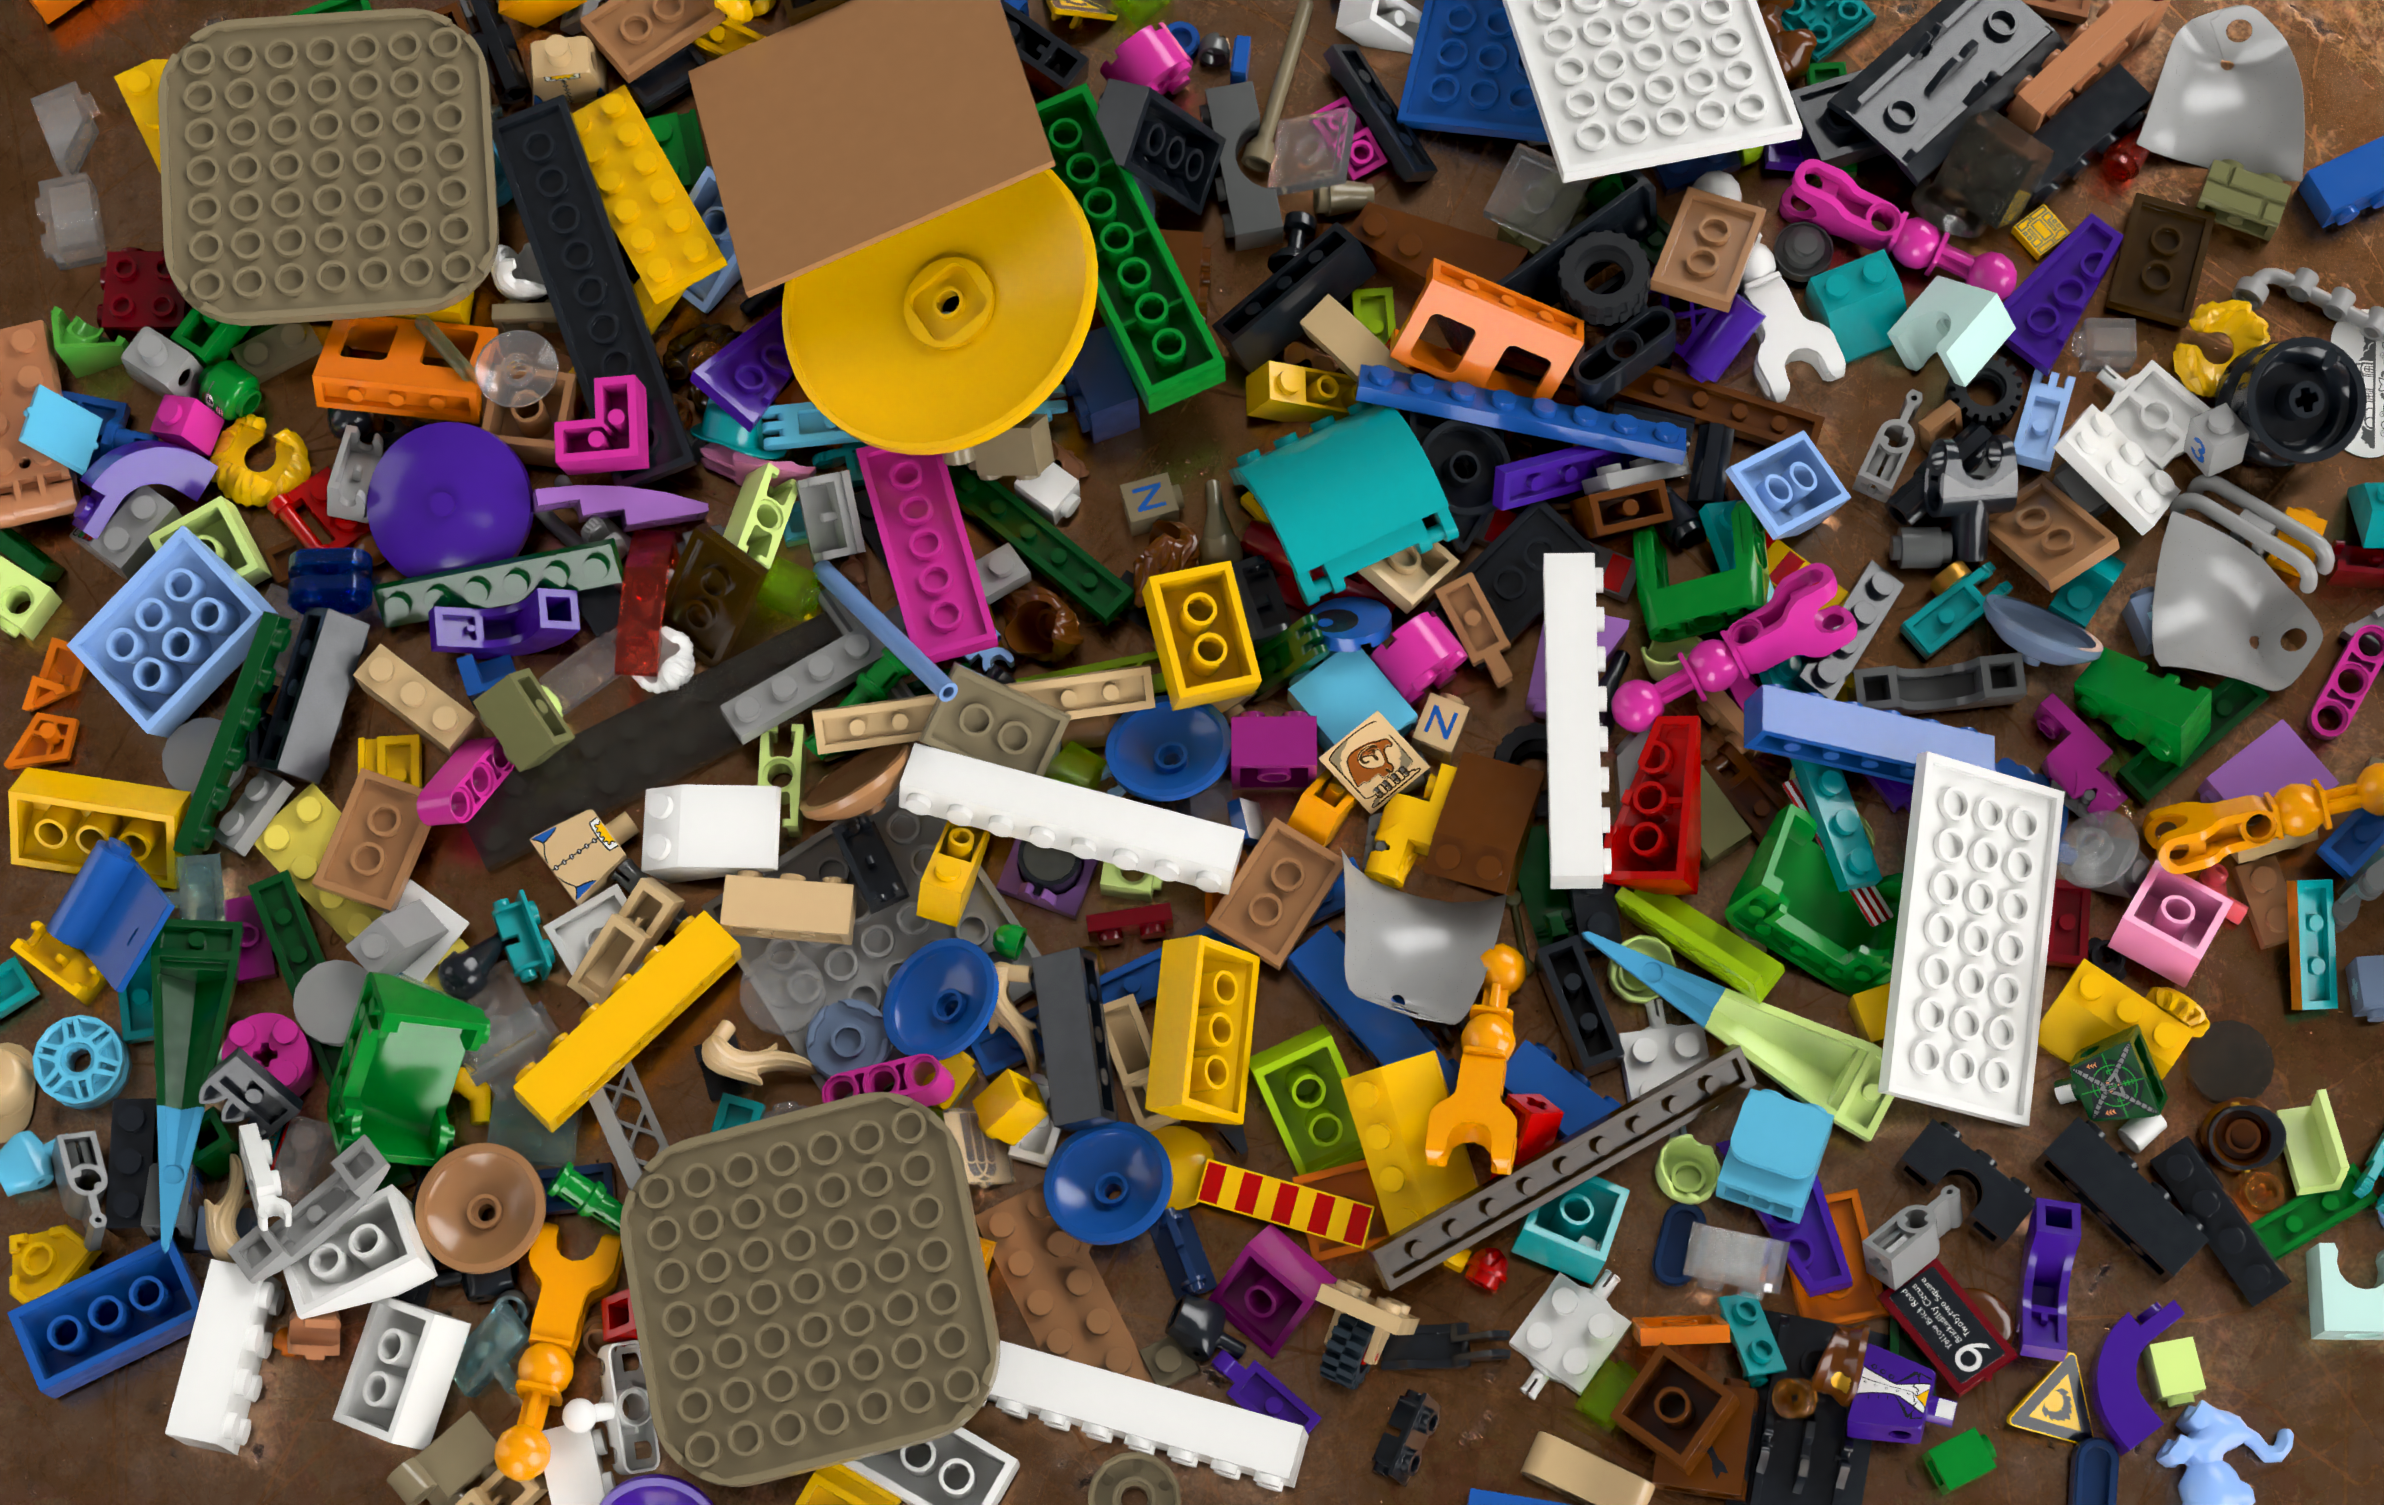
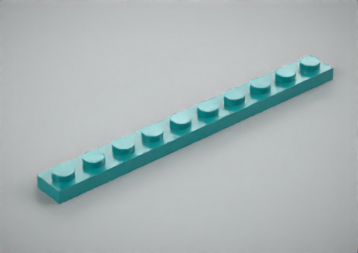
M1741 500L1705 504L1698 511L1720 572L1736 568L1731 512L1735 503ZM1769 580L1767 603L1774 594L1771 580ZM1795 655L1758 673L1762 684H1779L1787 690L1804 693L1792 683L1802 667L1799 655ZM1790 758L1810 815L1817 823V833L1825 850V855H1827L1826 858L1839 892L1875 886L1883 879L1842 769Z

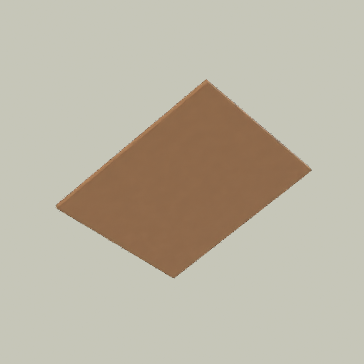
M850 0L688 71L742 282L748 298L1056 166L1001 0Z

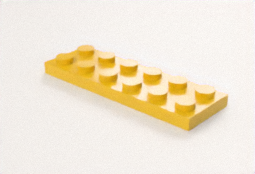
M625 84L572 113L612 227L656 305L728 265Z

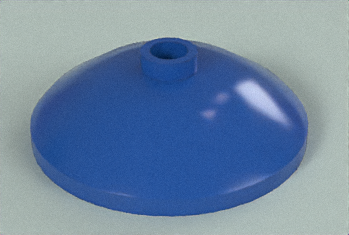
M1162 695L1154 697L1156 708L1125 712L1115 722L1109 732L1105 754L1112 777L1119 786L1130 794L1151 801L1184 799L1208 788L1222 775L1231 759L1230 727L1223 714L1212 704L1209 703L1172 711L1169 696Z
M959 938L934 941L913 953L897 970L889 984L884 999L883 1022L887 1036L892 1044L908 1057L917 1054H930L938 1061L952 1057L972 1044L989 1023L998 999V974L991 958L976 944Z
M1119 1121L1077 1131L1058 1147L1051 1157L1045 1172L1044 1198L1052 1218L1069 1236L1094 1245L1122 1243L1146 1231L1161 1216L1171 1196L1173 1171L1164 1147L1154 1135L1140 1126ZM1113 1191H1121L1118 1198L1108 1199Z

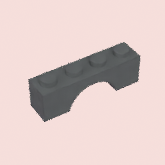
M1253 81L1205 89V104L1199 105L1200 120L1226 139L1218 163L1220 177L1214 178L1217 201H1225L1227 214L1221 215L1225 238L1233 237L1235 252L1283 243L1284 226L1276 190L1253 183L1242 173L1237 164V157L1240 151L1250 140L1258 135L1260 128V113Z
M2021 652L1980 656L1966 662L1934 668L1906 669L1893 665L1854 669L1846 680L1848 701L1859 702L1863 707L1881 711L1895 710L1902 715L2017 704L2027 694Z

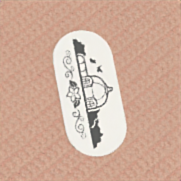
M2361 309L2366 313L2369 312V309ZM2345 320L2338 321L2333 328L2331 342L2343 349L2354 360L2365 383L2367 397L2366 413L2362 426L2354 440L2344 450L2364 458L2380 457L2384 455V341L2382 339L2379 341L2370 340L2361 334L2360 328Z

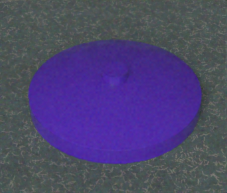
M459 422L428 424L416 428L398 439L378 462L372 474L367 494L369 527L373 539L383 556L395 569L408 578L514 558L523 549L532 527L534 516L533 490L528 473L517 454L509 445L493 433Z

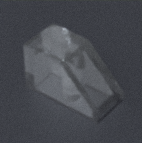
M76 81L30 99L55 164L67 183L76 179L99 134V129L94 117L100 115L97 104L91 92L83 94Z

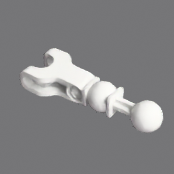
M1720 170L1706 172L1692 186V188L1740 202L1742 199L1739 183L1732 175ZM1759 233L1738 290L1741 291L1740 296L1766 315V318L1754 332L1760 347L1754 360L1752 373L1764 397L1767 400L1780 403L1786 400L1790 391V382L1785 366L1790 362L1804 361L1811 364L1822 380L1827 382L1844 377L1846 363L1831 329L1819 322L1809 321L1802 315L1780 272H1776L1774 254L1766 245L1760 243L1762 235Z

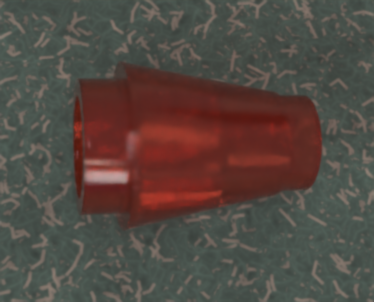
M2144 124L2138 125L2104 153L2102 167L2105 173L2113 180L2127 182L2129 179L2136 178L2150 153L2149 150L2136 144Z

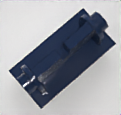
M1174 1207L1165 1209L1149 1230L1176 1301L1184 1293L1195 1297L1215 1289L1218 1285L1188 1208L1182 1210H1175Z

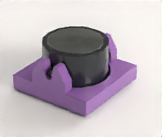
M1016 838L996 889L1002 894L1076 920L1099 860L1081 859L1069 852L1054 848H1040L1031 842Z

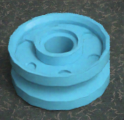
M85 1015L62 1018L48 1027L38 1040L32 1059L34 1076L43 1091L66 1107L83 1111L104 1107L113 1099L118 1098L129 1082L133 1067L130 1048L123 1041L122 1035L100 1019ZM89 1053L91 1055V1062L88 1068L82 1072H75L74 1066L78 1057Z

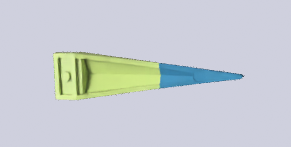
M1592 932L1581 933L1586 941L1726 1046L1731 1044L1740 1045L1746 1060L1802 1103H1813L1823 1107L1827 1113L1834 1115L1833 1123L1866 1142L1872 1140L1895 1097L1878 1092L1882 1048L1871 1042L1767 1003L1761 1002L1758 1004L1744 994L1673 967Z

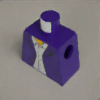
M1868 1343L1858 1391L1853 1399L1847 1420V1437L1918 1444L1921 1442L1926 1422L1952 1428L1958 1402L1933 1395L1936 1373L1932 1369Z

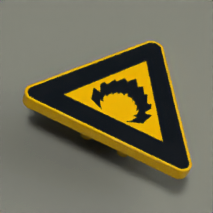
M1046 0L1052 12L1051 19L1053 21L1060 19L1062 15L1073 16L1069 24L1070 29L1078 27L1082 23L1083 17L1116 21L1118 17L1117 13L1090 0Z
M2067 1352L2064 1362L2057 1361L2008 1414L2007 1423L2011 1426L2076 1444L2083 1439L2093 1438L2094 1434L2077 1356L2074 1353Z

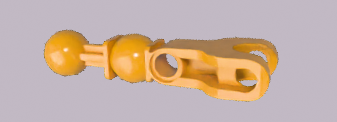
M2374 763L2364 768L2356 779V783L2324 790L2317 779H2312L2311 786L2303 783H2290L2280 788L2273 797L2269 792H2264L2263 797L2246 795L2215 803L2181 802L2158 808L2146 815L2142 826L2143 834L2151 847L2157 850V858L2160 864L2169 873L2184 874L2206 869L2217 864L2223 857L2229 854L2263 846L2270 843L2275 837L2278 840L2284 839L2283 833L2292 837H2305L2315 832L2321 824H2323L2326 830L2332 829L2330 815L2363 808L2366 812L2376 816H2384V763ZM2264 815L2257 825L2246 826L2252 816ZM2163 822H2171L2177 827L2161 836L2155 834L2156 828ZM2188 850L2181 859L2174 860L2169 858L2170 851Z
M1502 943L1495 944L1494 949H1488L1480 957L1483 965L1488 967L1480 988L1483 991L1481 1005L1474 1004L1470 1007V1020L1461 1035L1463 1054L1455 1092L1449 1098L1436 1104L1430 1111L1425 1144L1426 1165L1444 1167L1447 1165L1448 1158L1455 1147L1462 1143H1476L1484 1146L1491 1154L1492 1173L1511 1175L1517 1150V1120L1513 1112L1502 1103L1507 1061L1515 1048L1516 1039L1513 1031L1514 1012L1507 1008L1509 996L1520 990L1527 976V965L1524 957L1515 947Z
M544 1222L538 1238L530 1248L528 1258L535 1282L541 1289L528 1338L530 1347L525 1350L518 1363L517 1376L519 1379L516 1381L515 1387L518 1397L523 1400L517 1425L512 1426L501 1434L494 1449V1460L497 1468L505 1476L515 1481L532 1480L543 1473L550 1461L551 1446L548 1438L542 1433L549 1405L562 1406L563 1398L561 1392L566 1390L572 1380L574 1370L572 1360L575 1358L590 1307L601 1299L608 1297L618 1286L624 1261L621 1236L605 1234L601 1236L593 1255L584 1260L571 1261L561 1256L562 1238L558 1231V1225Z

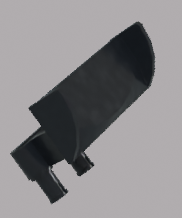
M1638 169L1620 172V178L1625 189L1623 193L1499 280L1496 284L1550 307L1560 302L1565 308V302L1561 300L1558 277L1559 261L1565 255V249L1574 244L1577 238L1585 237L1588 233L1594 231L1600 233L1604 232V230H1609L1612 233H1623L1631 240L1635 239L1639 244L1657 232L1656 187ZM1612 262L1593 264L1584 275V283L1611 265ZM1621 270L1592 292L1596 294H1611L1618 291L1625 281L1624 271ZM1646 303L1641 306L1639 313L1635 316H1630L1623 323L1617 322L1611 326H1605V324L1592 325L1594 327L1616 329V331L1587 352L1586 325L1589 322L1584 320V344L1566 374L1574 377L1575 395L1582 402V406H1588L1596 411L1607 413L1608 405L1606 401L1655 365L1664 368L1665 364L1666 369H1671V353L1676 347V321L1674 314L1663 306H1651L1648 308ZM1567 309L1564 311L1565 313L1575 317V314L1569 312ZM1434 314L1450 348L1462 356L1474 336L1475 330L1443 315ZM1517 346L1506 348L1548 367L1551 364L1548 359ZM1626 353L1632 355L1628 358L1618 357L1619 355Z

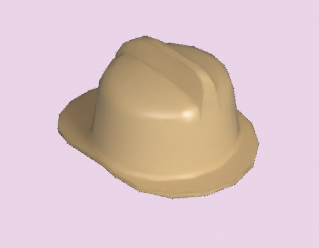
M9 1042L0 1043V1144L7 1143L11 1137L24 1131L30 1124L36 1087L32 1054L21 1045Z

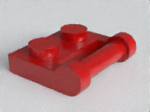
M328 466L288 493L277 495L267 505V509L274 518L281 519L310 554L309 560L317 570L326 568L353 550L355 542L361 536L371 532L369 523L327 516V485L332 473ZM304 505L333 541L329 544H322L295 509Z

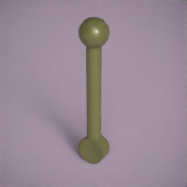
M1515 890L1514 896L1507 895L1505 904L1511 908L1518 949L1526 962L1528 976L1534 972L1535 965L1529 959L1519 910L1521 894Z

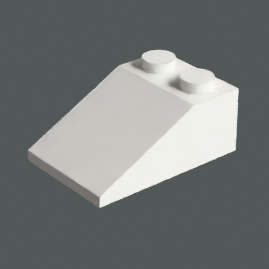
M681 784L646 789L641 871L668 883L725 877L726 874L737 875L740 870L758 872L777 871L781 788L778 786Z
M393 1184L373 1193L366 1203L331 1237L309 1254L283 1269L297 1315L301 1320L399 1296L438 1276L430 1252L423 1244L418 1233L413 1203Z

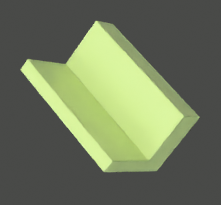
M2326 1089L2317 1090L2311 1106L2277 1110L2275 1113L2281 1119L2286 1130V1144L2283 1151L2297 1196L2340 1190L2350 1168Z

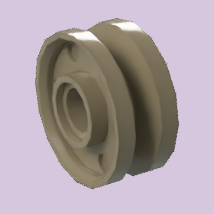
M1139 1451L1120 1453L1104 1462L1094 1474L1088 1491L1089 1505H1122V1496L1130 1489L1141 1490L1147 1497L1146 1505H1181L1179 1483L1171 1468L1156 1456Z

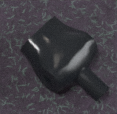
M517 1260L506 1268L485 1274L463 1273L450 1268L436 1271L438 1276L434 1278L437 1288L462 1284L468 1301L485 1302L498 1297L504 1291L519 1288V1264Z
M1187 1293L1180 1296L1170 1314L1165 1333L1180 1345L1188 1357L1204 1362L1218 1348L1219 1350H1225L1233 1358L1239 1360L1246 1350V1344L1223 1332L1226 1319L1224 1307L1213 1301L1194 1297Z

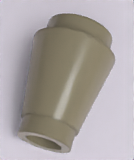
M1326 176L1323 181H1315L1313 187L1314 210L1316 213H1324L1326 217L1362 210L1367 202L1374 203L1375 199L1372 183L1365 184L1363 182Z

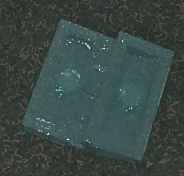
M498 1080L487 1143L506 1146L522 1155L531 1165L563 1166L566 1161L575 1164L578 1128H581L583 1105L556 1131L551 1133L516 1098L513 1086L517 1082L514 1080Z

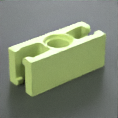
M769 462L745 476L723 535L724 538L743 552L747 553L749 548L748 555L767 569L771 568L798 494L796 480L793 478L774 488L769 486L771 477L777 478L780 471Z
M792 724L791 742L794 743L792 756L789 758L784 756L774 757L773 743L778 741L777 725L761 734L758 786H772L773 778L780 773H787L793 776L791 782L781 788V804L790 803V819H782V828H787L790 837H802L803 813L799 809V804L805 793L807 747L803 742L808 736L804 724Z

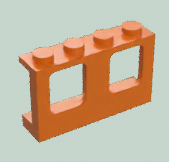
M1433 258L1426 272L1424 288L1401 329L1394 328L1391 334L1389 357L1396 359L1405 367H1416L1428 372L1439 380L1454 383L1462 381L1474 387L1494 391L1507 390L1515 395L1534 399H1551L1584 344V320ZM1432 315H1443L1475 330V334L1462 356L1419 339L1420 334ZM1517 346L1551 362L1537 387L1494 370L1507 347Z
M384 316L333 320L312 375L316 405L322 408L480 424L483 415L481 398L483 387L491 364H500L501 362L498 328L433 321L476 369L474 378L477 384H475L469 378H467L469 381H464L453 368L422 364L424 357L444 358L415 327L416 320ZM344 345H348L355 350L388 353V356L383 360L344 357L341 356Z

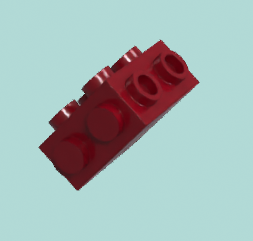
M126 247L121 249V251H107L106 266H102L100 269V285L104 291L103 304H99L97 307V323L99 328H104V332L113 342H115L119 335L125 338L128 343H131L144 326H149L171 340L170 336L193 307L185 301L172 281L165 262L164 248L161 251H144L136 247Z

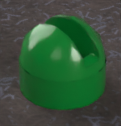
M1005 924L997 928L993 934L992 941L995 950L1001 956L1017 961L1025 945L1027 928L1015 924Z

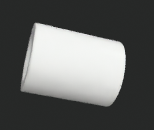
M2161 1114L2155 1117L2133 1118L2127 1121L2117 1133L2128 1148L2136 1153H2140L2167 1128V1123Z

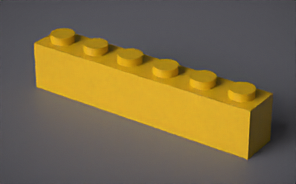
M705 910L696 918L691 915L683 920L674 932L676 936L666 946L659 944L654 947L644 958L643 963L645 965L633 976L628 973L620 978L611 989L613 994L603 1004L595 1003L591 1005L580 1017L579 1021L581 1024L569 1035L564 1032L556 1037L547 1048L549 1053L539 1063L531 1062L517 1074L515 1078L517 1083L513 1086L516 1098L551 1133L556 1131L742 958L740 944Z

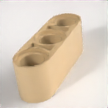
M1538 1431L1520 1470V1473L1525 1477L1582 1505H1648L1656 1488L1655 1485L1646 1479L1542 1431Z

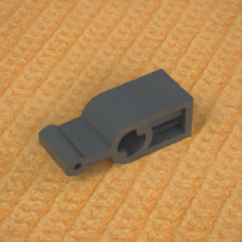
M96 1131L56 1135L51 1162L62 1206L69 1216L82 1220L86 1234L84 1239L85 1248L89 1252L98 1251L101 1248L107 1224V1218L100 1210L105 1197L108 1177Z

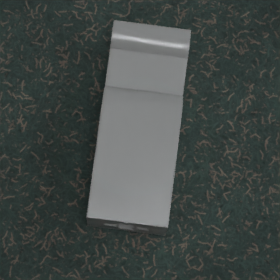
M1915 389L1910 390L1901 407L1900 419H1891L1881 425L1852 487L1853 490L1883 503H1886L1914 444V430L1908 422L1914 419L1922 402L1921 392ZM1889 440L1898 442L1897 448L1888 445ZM1883 466L1884 469L1880 477H1877L1876 475L1880 467Z
M1951 1184L1942 1188L1941 1194L1927 1206L1915 1204L1905 1207L1862 1241L1866 1272L1896 1291L1935 1259L1940 1251L1939 1238L1951 1228L1959 1227L1963 1222L1960 1189Z

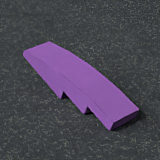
M562 486L535 489L532 495L534 513L576 507L579 523L587 522L596 515L600 519L620 516L623 532L703 520L709 513L708 503L667 492L627 486Z

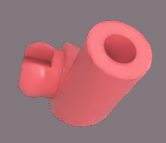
M2215 864L2206 868V870L2200 873L2199 883L2234 901L2225 918L2239 925L2249 907L2228 895L2226 878L2229 876V873L2223 865Z

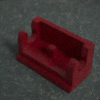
M2339 539L2329 543L2335 555V562L2331 573L2326 575V585L2384 591V548H2363V546L2345 545V540Z

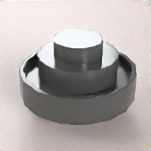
M1804 221L1792 223L1784 227L1776 237L1772 253L1774 254L1776 268L1782 275L1789 280L1808 282L1809 278L1827 271L1832 261L1834 249L1832 240L1824 229L1817 224Z

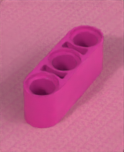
M2365 625L2358 629L2348 640L2306 719L2309 732L2317 739L2332 740L2341 735L2351 723L2384 663V629L2381 626ZM2366 635L2374 637L2380 646L2378 655L2367 656L2363 654L2359 649V638ZM2341 673H2353L2358 678L2359 689L2356 693L2349 694L2340 689L2338 677ZM2330 709L2337 714L2339 725L2336 730L2328 731L2319 725L2317 716L2320 710Z
M496 737L468 739L463 742L424 787L417 799V813L425 825L467 823L509 775L515 765L507 760L503 753V747Z
M917 1054L835 1074L825 1082L821 1096L823 1102L827 1103L843 1099L851 1092H853V1096L869 1092H883L888 1084L894 1082V1087L890 1093L910 1097L929 1107L945 1102L952 1095L955 1080L953 1075L934 1056L930 1054ZM935 1073L933 1081L923 1086L925 1078L929 1074Z

